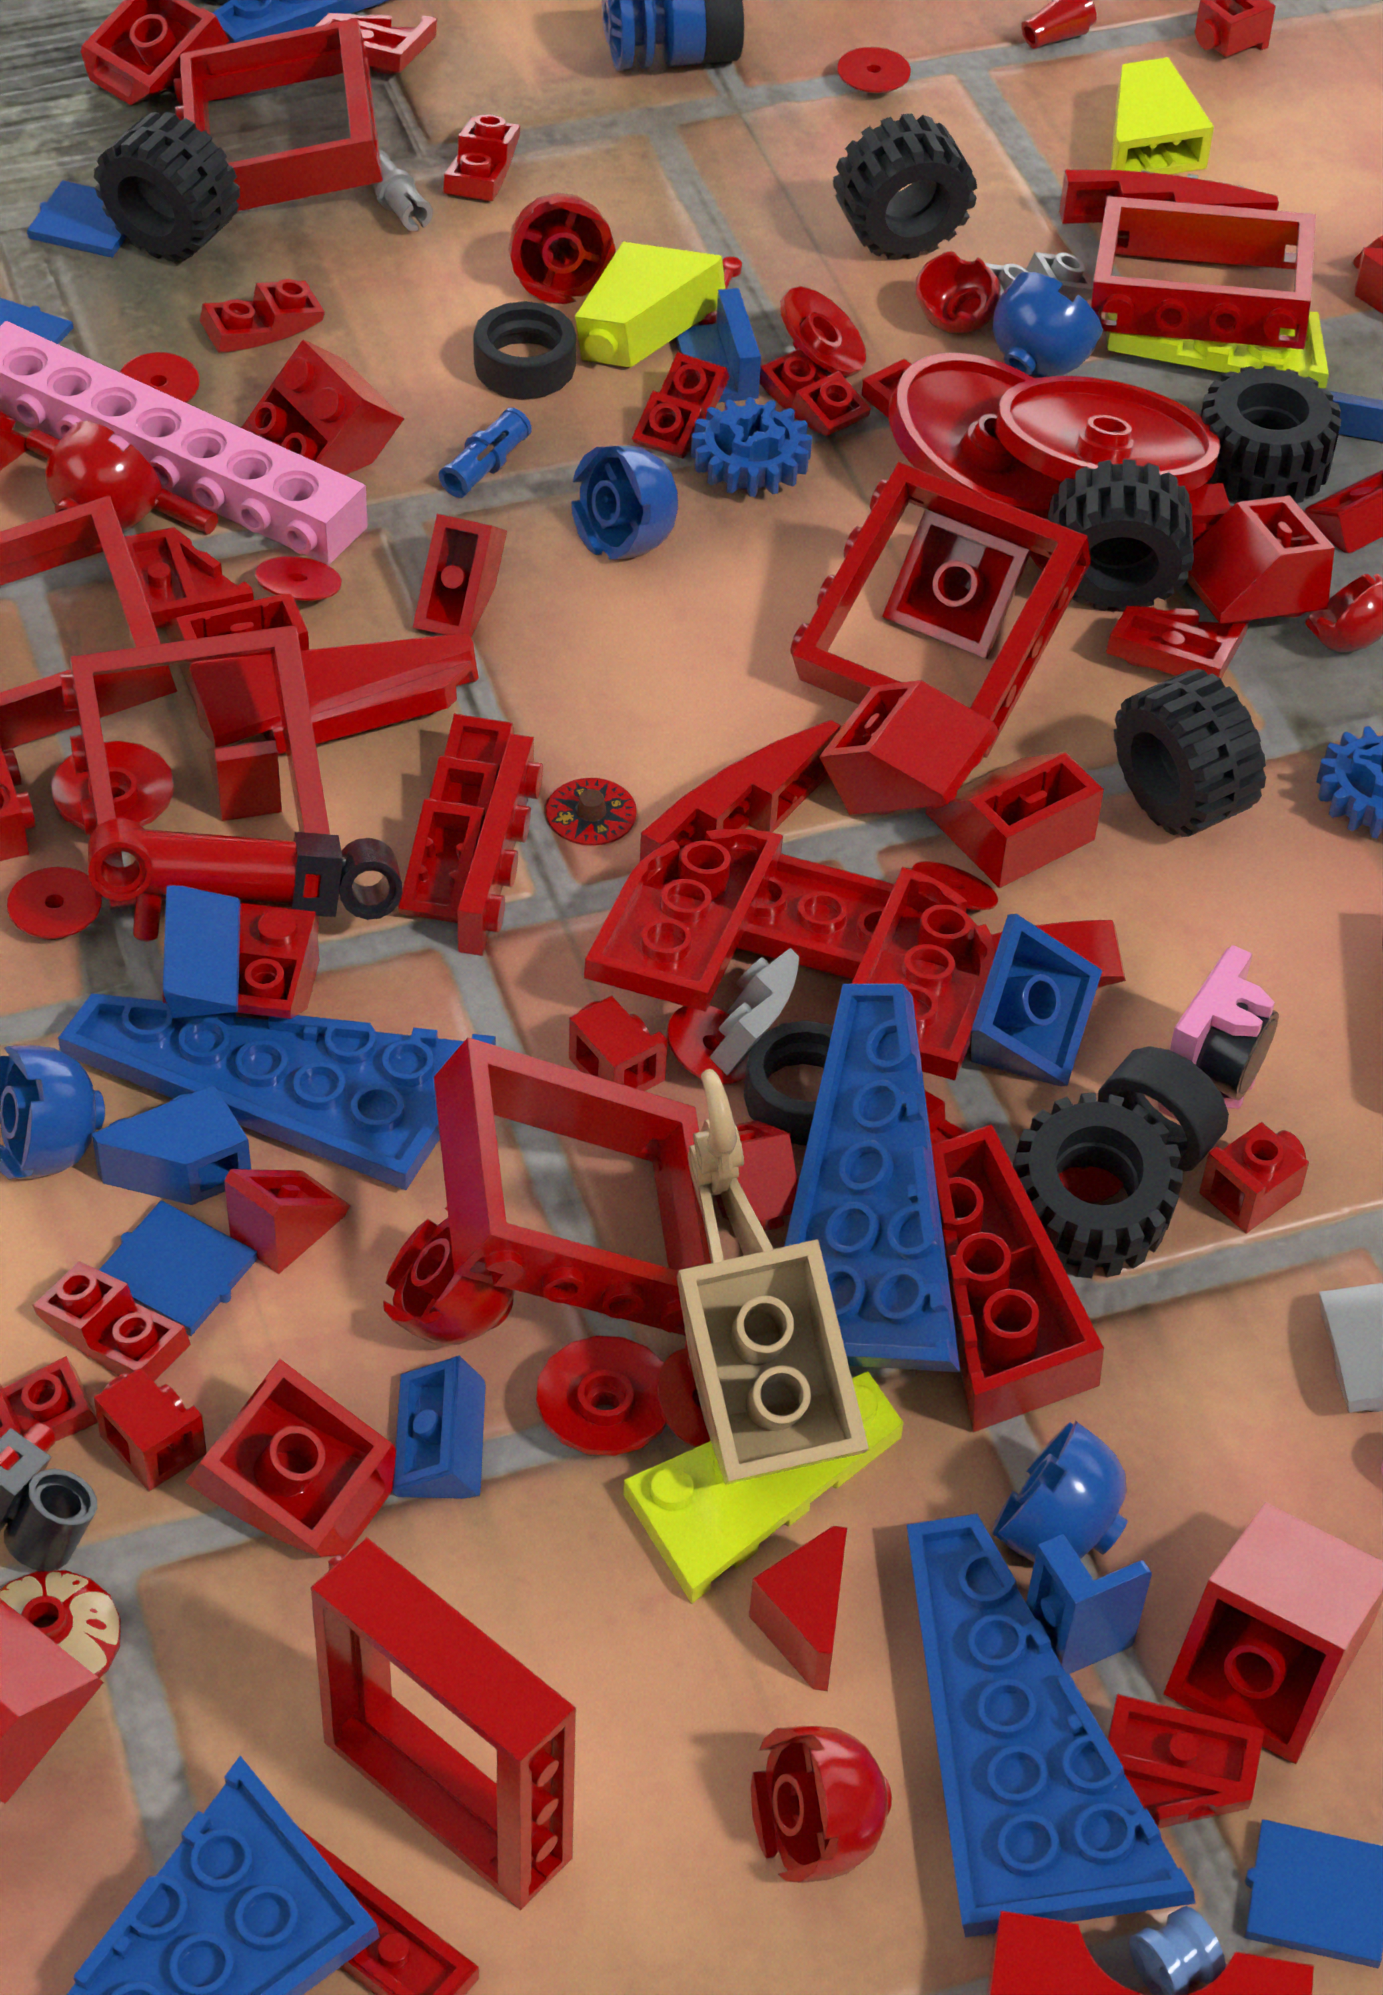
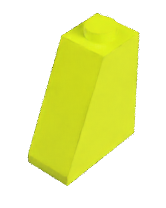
M1169 57L1122 64L1115 110L1110 170L1136 172L1145 170L1159 174H1177L1207 169L1214 126Z
M622 242L575 315L581 360L631 368L703 320L708 313L715 312L717 310L718 290L725 289L722 256Z

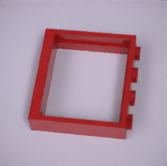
M358 18L180 54L181 78L174 79L175 91L180 105L175 108L176 116L180 121L186 118L194 122L199 131L205 130L209 135L208 101L344 74L351 138L229 162L228 165L234 168L237 176L234 183L240 188V197L236 200L239 204L237 211L383 181L369 60Z
M1107 196L1093 281L1091 308L1098 315L1103 332L1304 350L1311 305L1316 214ZM1119 231H1129V239L1118 238ZM1286 245L1296 246V253L1285 252ZM1115 254L1295 270L1294 292L1112 276ZM1102 312L1116 313L1117 320L1102 319ZM1280 328L1295 329L1294 336L1279 335Z
M898 462L889 479H882L877 484L870 501L871 512L862 528L856 526L851 531L844 547L843 563L836 575L830 574L824 580L817 598L818 608L809 624L802 623L793 637L790 652L799 680L858 705L873 686L901 683L898 680L828 652L909 503L1050 558L970 709L994 722L999 731L996 738L983 754V757L987 758L1091 563L1088 536Z
M110 495L0 531V586L104 551L135 646L142 647L161 644ZM169 665L93 676L100 718L178 692ZM71 669L0 692V745L2 751L80 725L78 710L65 711L60 674L71 673Z
M297 625L71 656V673L60 674L65 711L78 710L81 735L70 736L75 773L88 772L91 797L80 798L85 835H91L98 825L110 819H116L93 676L270 651L299 832L330 834ZM121 851L114 852L104 859L111 866L124 867ZM95 890L96 898L104 897ZM162 895V901H166V895ZM136 897L125 901L108 899L110 909L136 906Z
M467 1037L434 1076L454 1274L490 1283L493 1286L505 1287L546 1298L552 1302L564 1303L602 1313L611 1318L624 1319L658 1328L668 1333L673 1332L686 1336L677 1274L682 1269L711 1263L703 1216L688 1161L689 1146L694 1145L693 1133L699 1132L696 1108ZM494 1115L651 1161L654 1170L668 1268L507 1223ZM481 1257H483L485 1259V1264L477 1261Z
M366 1537L346 1556L339 1554L328 1561L329 1571L311 1586L324 1743L521 1911L573 1858L576 1707ZM390 1661L496 1749L497 1784L392 1697Z

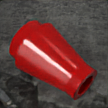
M1052 0L1032 18L1022 23V34L1027 44L1031 48L1037 49L1045 44L1087 34L1090 26L1096 23L1097 13L1092 0Z

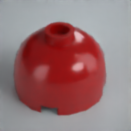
M553 193L538 197L521 210L511 228L508 251L513 271L528 293L544 302L569 304L576 302V299L572 297L584 296L593 289L615 255L616 248L609 224L594 205L577 195Z
M91 421L76 422L58 442L47 461L45 471L46 484L49 495L55 504V513L110 495L122 531H129L140 523L159 502V500H155L162 492V485L154 468L132 444H129L123 451L116 444L109 441L108 439L115 433L111 429Z
M446 1218L439 1225L427 1219L415 1229L400 1248L393 1261L385 1284L395 1290L392 1299L393 1305L383 1300V1307L392 1321L412 1335L431 1343L460 1345L485 1334L488 1330L496 1328L503 1323L513 1307L515 1290L493 1286L490 1283L454 1274L449 1219ZM481 1257L477 1262L485 1264V1259Z
M793 1726L774 1729L763 1739L758 1750H771L767 1759L766 1770L753 1772L751 1780L752 1818L762 1852L766 1859L774 1858L779 1852L783 1865L788 1871L778 1873V1875L787 1882L823 1881L848 1874L874 1853L885 1829L887 1816L892 1805V1793L887 1778L883 1775L867 1746L853 1735L839 1728Z

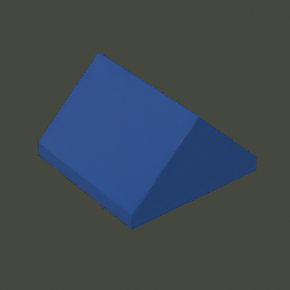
M1018 914L1007 915L971 1030V1062L1056 1086H1068L1102 970Z

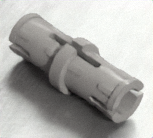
M380 150L383 181L371 184L375 189V194L378 196V202L387 210L394 211L408 230H419L418 225L411 217H415L423 228L426 227L433 216L431 205L417 192L412 176L405 170L398 169L391 161L389 155Z

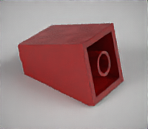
M1265 1502L1209 1578L1163 1695L1197 1713L1264 1728L1262 1747L1297 1764L1370 1631L1383 1602V1561Z

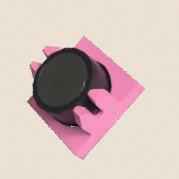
M1234 945L1226 948L1176 1024L1170 1050L1193 1062L1210 1077L1223 1095L1227 1108L1239 1109L1243 1104L1247 1090L1253 1088L1256 1076L1266 1058L1276 1032L1279 1014L1273 1010L1275 1002L1260 986L1246 981L1252 953ZM1158 1102L1159 1112L1176 1119L1168 1109Z

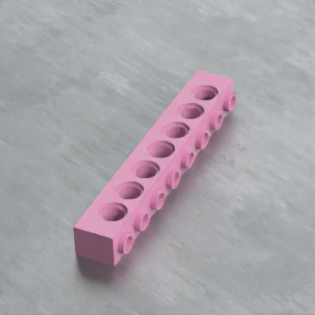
M5 321L0 326V411L23 423L25 426L38 429L59 440L76 422L91 421L106 426L115 432L108 439L109 441L116 444L123 451L129 444H132L141 452L154 468L162 488L236 522L252 532L266 536L299 554L306 555L328 566L368 528L365 484L8 321Z

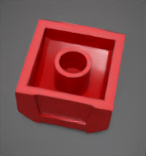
M123 0L81 47V55L90 81L127 104L133 105L148 100L174 86V79L181 78L180 54L226 45L229 39L216 15L203 7L200 9L186 0Z
M279 1359L185 1483L242 1521L297 1549L319 1557L337 1556L339 1554L347 1555L392 1492L397 1451L390 1441L283 1360Z

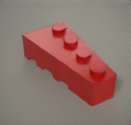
M990 1124L932 1145L956 1342L972 1432L1100 1386L1104 1347L993 1125Z

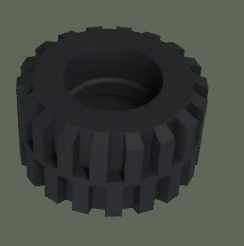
M155 112L150 113L145 118L142 117L107 148L97 160L98 166L94 169V179L99 183L95 190L97 197L104 203L102 209L106 216L114 221L116 224L114 227L121 235L125 234L131 240V244L139 250L141 248L146 249L150 256L158 259L164 256L167 261L177 262L180 258L184 260L191 258L232 220L239 207L236 200L240 197V188L234 183L237 176L234 168L228 165L225 160L227 155L221 147L217 148L211 141L213 138L205 130L199 131L194 122L186 118L180 121L176 114L168 112L162 116Z
M902 114L900 119L896 121L892 117L881 120L880 126L874 129L869 126L861 132L863 137L859 141L852 140L845 148L848 153L847 157L839 158L836 165L839 174L833 177V187L837 192L835 197L856 236L864 247L867 246L871 253L877 256L885 253L887 259L898 260L904 254L908 259L917 258L922 251L928 250L931 253L939 249L937 244L943 240L950 241L957 235L955 229L958 226H964L970 218L967 210L975 207L977 197L973 191L977 189L976 178L972 174L971 167L954 139L940 122L935 124L931 117L922 115L917 120L913 114Z
M1250 366L1241 368L1240 373L1230 371L1222 375L1221 381H1214L1209 386L1208 394L1204 396L1201 411L1204 424L1210 425V431L1218 436L1220 443L1215 470L1207 484L1223 483L1227 497L1233 500L1239 498L1251 501L1290 495L1296 503L1304 501L1305 496L1313 497L1320 491L1321 485H1325L1329 478L1342 420L1340 419L1341 410L1339 404L1332 402L1333 395L1328 389L1318 387V381L1311 377L1304 378L1299 376V372L1290 369L1283 371L1276 369L1275 366H1263V369H1255Z
M1123 459V464H1112L1111 460L1098 462V468L1090 469L1086 466L1077 470L1076 479L1066 478L1059 485V493L1053 494L1050 501L1048 520L1088 536L1091 563L1072 597L1073 600L1080 604L1091 602L1094 609L1106 611L1107 607H1117L1118 612L1124 611L1127 606L1139 605L1140 607H1150L1154 605L1155 599L1166 600L1174 594V587H1182L1188 579V571L1192 570L1194 561L1192 503H1189V494L1185 486H1178V478L1170 472L1159 474V466L1151 463L1138 466L1136 465V460Z
M1188 670L1132 695L1121 703V709L1117 711L1115 716L1117 728L1114 729V742L1117 747L1116 755L1122 769L1123 777L1135 800L1157 826L1162 825L1165 831L1172 835L1179 834L1181 837H1189L1253 807V804L1258 803L1262 797L1261 789L1265 787L1266 775L1263 767L1266 766V761L1260 744L1261 739L1247 708L1241 704L1238 695L1230 686L1225 687L1221 678L1213 673L1208 675L1205 670Z
M1082 1093L1078 1104L1073 1105L1069 1098L1065 1097L1054 1102L1051 1114L1042 1109L1033 1117L1030 1130L1024 1129L1013 1161V1167L1064 1269L1066 1263L1078 1266L1077 1277L1092 1278L1095 1267H1103L1106 1278L1120 1275L1124 1261L1134 1269L1145 1261L1148 1250L1154 1253L1162 1243L1166 1230H1168L1183 1184V1170L1177 1169L1181 1159L1177 1144L1165 1145L1170 1133L1161 1121L1154 1125L1149 1124L1147 1119L1150 1111L1139 1104L1131 1111L1122 1107L1124 1098L1111 1094L1107 1103L1097 1102L1096 1093ZM1092 1166L1101 1168L1116 1176L1124 1184L1123 1187L1128 1194V1198L1111 1205L1087 1203L1072 1195L1064 1187L1058 1174L1073 1167Z

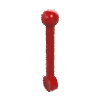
M732 256L725 257L722 260L725 289H727L732 277L740 275L742 269V261ZM715 312L708 313L703 320L698 322V325L716 324L717 314Z

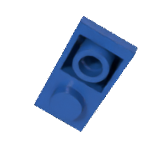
M215 1084L191 1094L179 1095L166 1104L131 1118L119 1119L108 1127L92 1133L97 1172L103 1184L189 1205L225 1192L224 1180L230 1169H251L249 1139Z

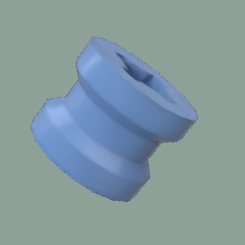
M1186 1905L1168 1915L1166 1926L1159 1930L1147 1927L1130 1937L1129 1948L1135 1968L1152 1995H1187L1189 1986L1197 1981L1204 1984L1212 1983L1226 1968L1224 1953L1213 1930L1196 1910Z

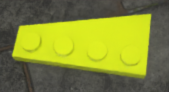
M1309 312L1304 350L1106 332L1107 351L1223 373L1230 371L1240 373L1241 368L1250 366L1255 369H1263V366H1275L1278 370L1286 371L1290 369L1299 372L1298 375L1304 378L1311 377L1319 382V388L1326 389L1329 372L1318 312ZM1105 313V319L1117 320V314ZM1280 328L1279 335L1294 336L1295 329Z
M868 1371L852 1378L869 1447L863 1454L725 1485L710 1441L624 1480V1497L691 1604L708 1592L711 1588V1582L733 1565L737 1569L756 1554L759 1544L784 1524L790 1527L809 1512L810 1503L830 1487L839 1488L901 1439L904 1422Z

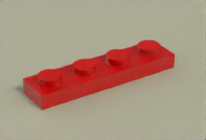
M511 733L509 735L457 910L458 952L483 956L489 933H499L501 930L505 912V896L500 894L503 886L513 887L518 866V851L513 849L515 842H526L531 818V808L526 806L528 798L538 799L542 785L543 763L534 762V737Z

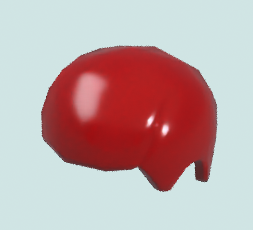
M949 251L926 262L916 277L915 295L926 318L936 328L948 333H971L972 331L979 330L992 319L995 307L1001 297V290L997 276L986 266L981 258L977 257L975 261H966L959 258L955 252Z
M1376 573L1373 575L1375 580L1369 574L1361 575L1329 598L1328 609L1313 611L1305 619L1306 626L1326 647L1342 653L1353 652L1369 647L1382 637L1383 578L1380 574Z

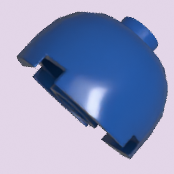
M1022 272L1016 276L1014 281L1002 293L995 307L992 331L1007 365L1029 376L1031 374L1037 377L1063 376L1078 368L1095 349L1096 343L1103 333L1098 315L1079 294L1072 302L1066 296L1059 293L1058 291L1063 285L1060 281L1037 272Z
M624 445L595 447L583 456L573 478V483L581 482L580 500L571 501L577 532L588 550L595 555H602L604 551L609 556L608 559L611 560L627 559L647 554L664 542L675 525L678 511V491L672 473L664 461L642 447Z
M36 1045L7 1046L4 1049L9 1056H0L1 1135L5 1145H0V1172L8 1179H31L55 1175L78 1163L92 1143V1133L102 1128L105 1118L103 1096L100 1091L93 1089L87 1072L71 1056L50 1047Z
M1075 1421L1074 1425L1070 1422L1053 1437L1026 1472L1030 1474V1477L1019 1494L1012 1491L997 1516L991 1531L994 1536L1016 1553L1033 1562L1035 1561L1038 1544L1062 1534L1065 1535L1080 1559L1092 1548L1103 1555L1118 1540L1128 1522L1126 1518L1119 1514L1126 1497L1127 1486L1125 1471L1116 1454L1100 1438L1077 1421Z

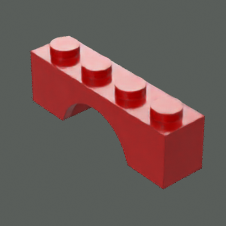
M1000 1911L992 1948L987 1995H1145L1122 1986L1098 1966L1086 1947L1079 1924ZM1235 1952L1224 1971L1212 1983L1201 1990L1187 1995H1312L1314 1965Z

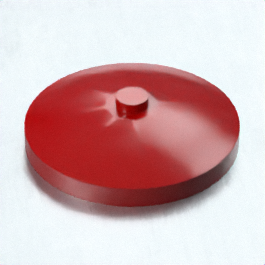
M965 353L934 354L910 365L903 373L892 393L888 407L889 424L892 434L910 464L916 469L1038 517L1048 518L1051 498L1053 494L1059 493V485L1062 481L1042 474L1018 460L1001 444L995 431L999 404L1004 393L1019 383L1035 378L1002 362Z
M1051 376L1019 383L1006 391L1002 396L995 423L997 437L1007 451L1034 470L1062 482L1066 478L1076 479V471L1086 466L1090 469L1098 468V462L1111 460L1112 464H1123V459L1136 460V465L1144 466L1147 463L1159 466V474L1170 472L1178 478V486H1185L1187 492L1201 487L1212 477L1220 449L1219 438L1210 431V425L1204 424L1202 417L1188 407L1166 396L1138 386L1093 377Z

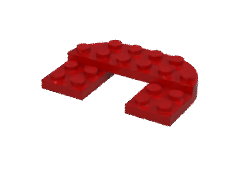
M719 829L706 831L705 841L690 843L682 849L673 840L662 845L641 860L627 878L585 958V979L704 1012L707 1011L736 948L777 959L791 948L799 956L798 965L853 979L852 984H903L913 996L922 1072L956 1081L971 1042V1030L995 957V948L987 925L977 926L966 913L968 901L947 885L930 876L902 867L895 884L781 854L783 835L752 829Z

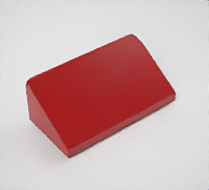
M1383 470L1304 510V513L1324 536L1345 553H1352L1383 537Z

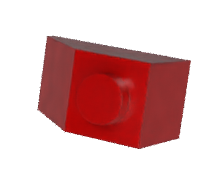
M442 514L436 515L413 628L443 635L466 633L472 637L496 586L507 530Z
M758 1120L735 1124L744 1155V1165L738 1167L739 1177L737 1180L764 1231L784 1226L783 1216L792 1214L798 1187L790 1133ZM721 1194L715 1195L722 1217L729 1220Z

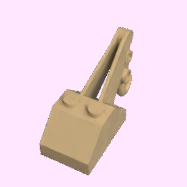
M707 1069L701 1074V1080L705 1090L709 1119L704 1121L701 1132L693 1133L694 1145L689 1146L688 1161L703 1216L711 1263L679 1270L677 1281L688 1353L702 1414L725 1485L863 1454L869 1447L819 1241L817 1239L776 1249L772 1247L737 1180L739 1177L738 1167L744 1165V1155L725 1089L718 1074L712 1069ZM721 1194L725 1211L744 1256L724 1260L711 1196Z

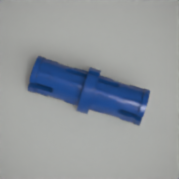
M509 407L484 431L478 430L468 437L464 444L465 449L451 463L445 465L439 471V480L443 488L450 495L462 498L487 473L494 474L505 465L507 461L506 456L531 434L532 426L527 416L520 410ZM490 444H493L494 449L479 461L477 456Z

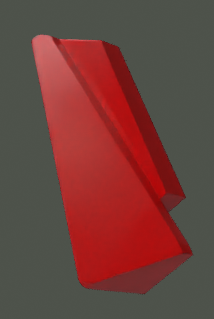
M466 633L301 650L316 744L448 709L457 700L456 686L476 682L479 679L473 641ZM271 654L195 661L190 665L189 673L200 727L216 748L262 733L266 740H276L278 754L286 752Z

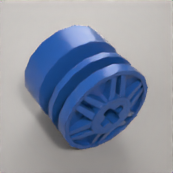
M602 0L604 34L610 47L614 67L617 71L630 70L633 67L634 53L641 69H649L653 63L655 45L660 46L662 56L668 67L698 65L702 63L706 47L704 0Z

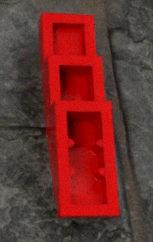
M1065 169L1059 213L1062 224L1103 223L1107 196L1275 211L1278 210L1279 200L1276 195L1221 182L1171 174L1125 170ZM1119 231L1118 235H1129V231Z
M454 713L444 756L439 755L429 799L424 798L402 889L403 894L398 906L399 914L458 923L457 910L509 735L510 733L514 734L512 722Z
M829 720L782 738L727 766L681 797L641 832L640 861L654 850L673 840L680 849L696 841H705L706 831L746 829L748 826H751L760 831L773 833L828 776L819 756L838 733L841 725Z

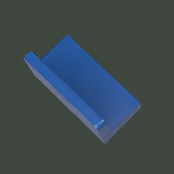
M739 288L718 290L716 324L692 326L677 336L675 341L679 353L727 368L730 378L718 403L729 399L732 401L746 400L747 397L758 399L761 354Z
M1062 1534L1038 1544L1026 1604L1035 1620L1038 1619L1051 1641L1052 1649L1066 1674H1071L1126 1650L1134 1644L1152 1572L1144 1560H1141L1093 1580L1065 1535Z

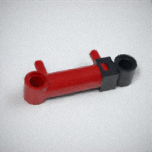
M118 818L110 819L98 825L92 832L88 843L89 881L94 889L107 899L125 901L136 897L133 935L136 939L144 942H150L158 938L162 895H166V888L171 885L185 886L239 898V901L290 904L291 909L316 912L317 932L320 916L336 917L339 895L347 911L355 917L371 920L380 919L390 914L399 905L403 894L402 881L395 854L384 842L373 838L356 839L341 850L339 835L294 832V841L148 830L135 821ZM120 851L130 853L136 858L132 864L126 867L111 866L104 860L108 855ZM365 871H376L384 875L378 883L372 886H362L354 882V879Z
M38 1423L34 1424L24 1436L10 1428L0 1438V1531L6 1526L4 1530V1543L9 1553L19 1563L34 1570L47 1572L58 1570L68 1563L98 1508L97 1497L92 1487L81 1477L70 1471L56 1468L45 1470L51 1459V1456L46 1452L55 1444L56 1439L55 1434L48 1426Z

